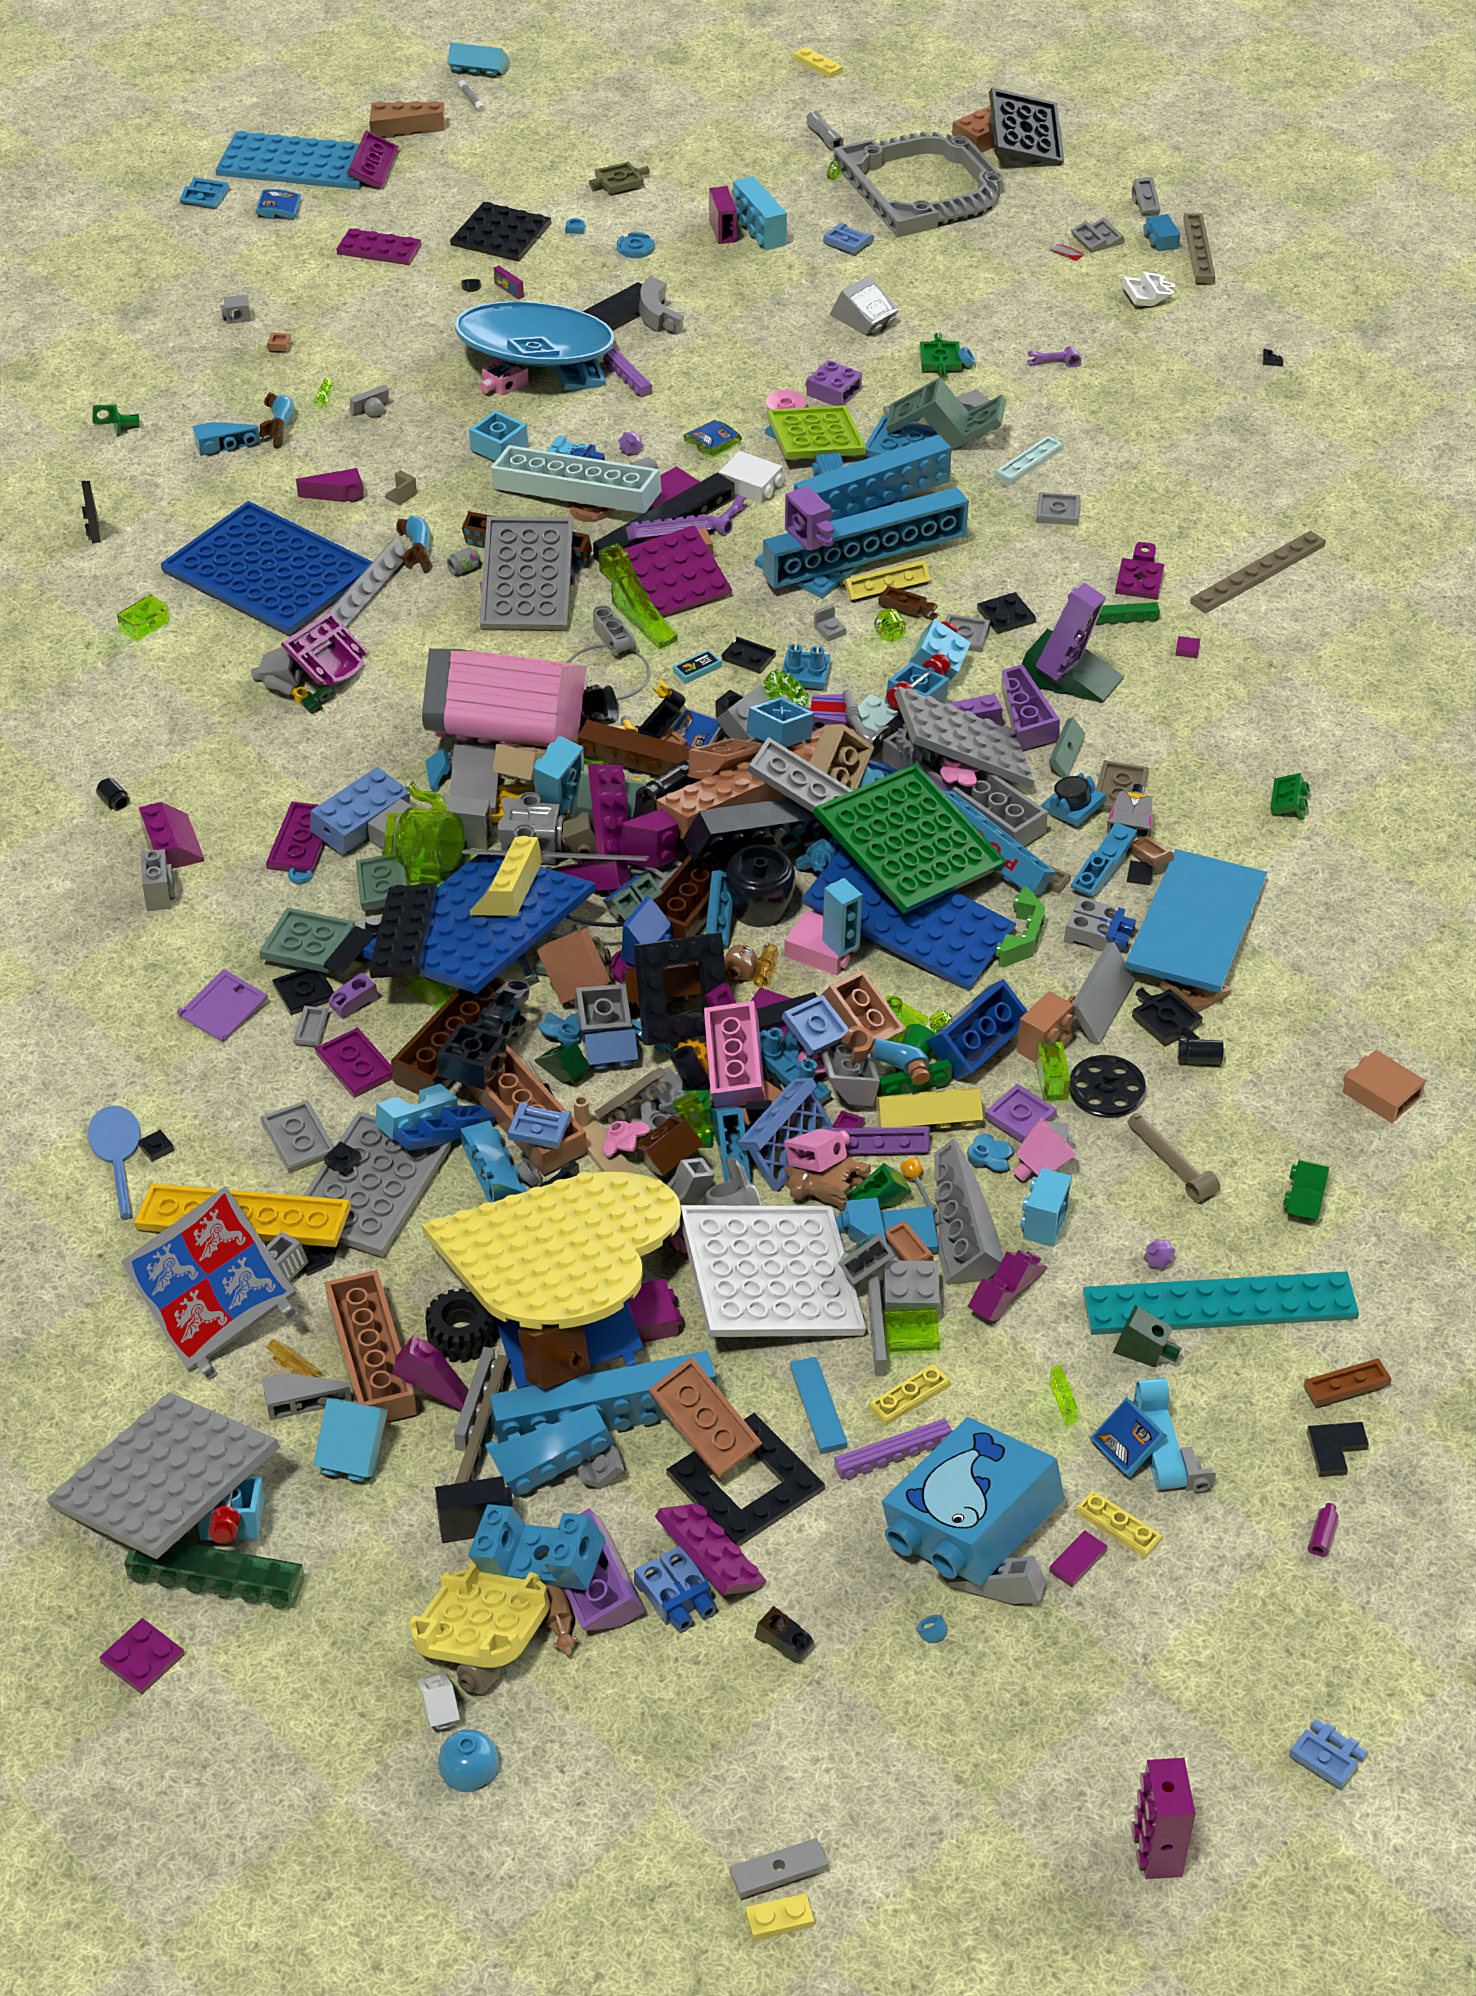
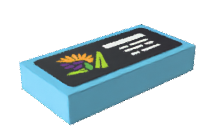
M707 650L674 665L673 673L686 684L721 668L722 661L710 650Z

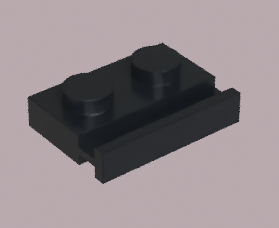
M738 636L736 641L732 642L722 653L723 661L759 674L770 664L771 659L776 657V650Z

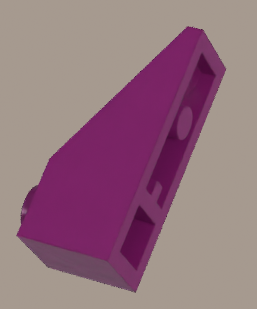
M357 468L296 479L297 495L300 498L338 502L364 499L363 483Z
M607 859L553 868V871L594 882L596 890H608L609 894L630 880L627 860Z
M413 1335L397 1354L393 1375L462 1411L469 1389L436 1347Z

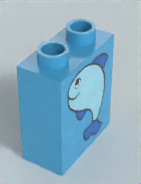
M967 1417L882 1500L888 1526L885 1530V1537L891 1547L904 1556L915 1553L931 1561L934 1568L943 1576L953 1579L959 1575L980 1586L1065 1499L1057 1458Z

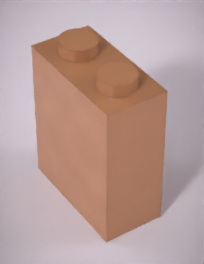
M587 927L546 943L537 949L561 1004L567 1001L570 1004H574L575 991L578 987L605 986L611 981Z
M1375 1050L1369 1056H1364L1356 1068L1347 1071L1343 1078V1082H1345L1343 1093L1393 1124L1422 1097L1426 1080L1378 1050Z

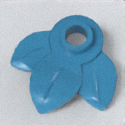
M547 1012L544 1020L545 1023L537 1024L542 1033L557 1038L563 1044L575 1041L577 1043L580 1040L581 1030L577 1025L576 1014H572L563 1020L551 1012Z
M981 1134L975 1137L973 1144L968 1147V1161L977 1167L987 1165L993 1170L1007 1171L1010 1169V1166L1005 1159L1012 1156L1014 1148L1005 1141H995L990 1134Z

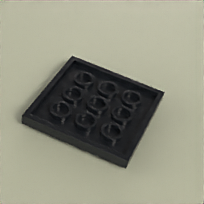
M483 202L450 239V245L519 262L551 225V218L542 214H533L525 210Z

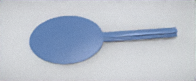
M108 1106L93 1116L88 1128V1139L90 1147L96 1156L106 1162L113 1163L120 1218L127 1220L128 1217H131L123 1161L131 1157L139 1145L138 1140H140V1128L136 1117L128 1109L121 1106Z

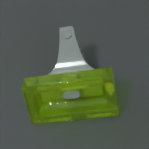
M677 1089L674 1092L675 1100L660 1104L658 1107L661 1113H677L679 1117L686 1119L699 1138L715 1131L714 1125L696 1090L686 1094L682 1089Z

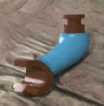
M270 392L265 397L264 405L272 409L274 417L272 420H267L260 424L259 435L261 438L272 436L274 448H279L283 444L284 429L294 413V403L290 397L284 394L278 396Z

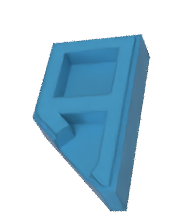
M441 749L425 760L429 786L434 792L439 790L438 784L442 776H447L451 768L448 752L444 749Z

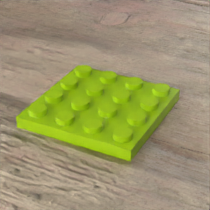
M846 405L767 410V419L786 459H815L817 454L820 455L822 453L824 455L825 453L832 454L833 452L835 454L839 452L840 456L855 457L866 455L865 443Z

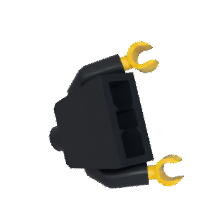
M659 680L658 682L661 685L658 688L653 687L652 689L660 698H664L641 726L636 725L634 727L631 721L626 719L623 721L625 725L619 726V728L660 739L686 709L684 705L686 699L681 693L669 688L663 680Z

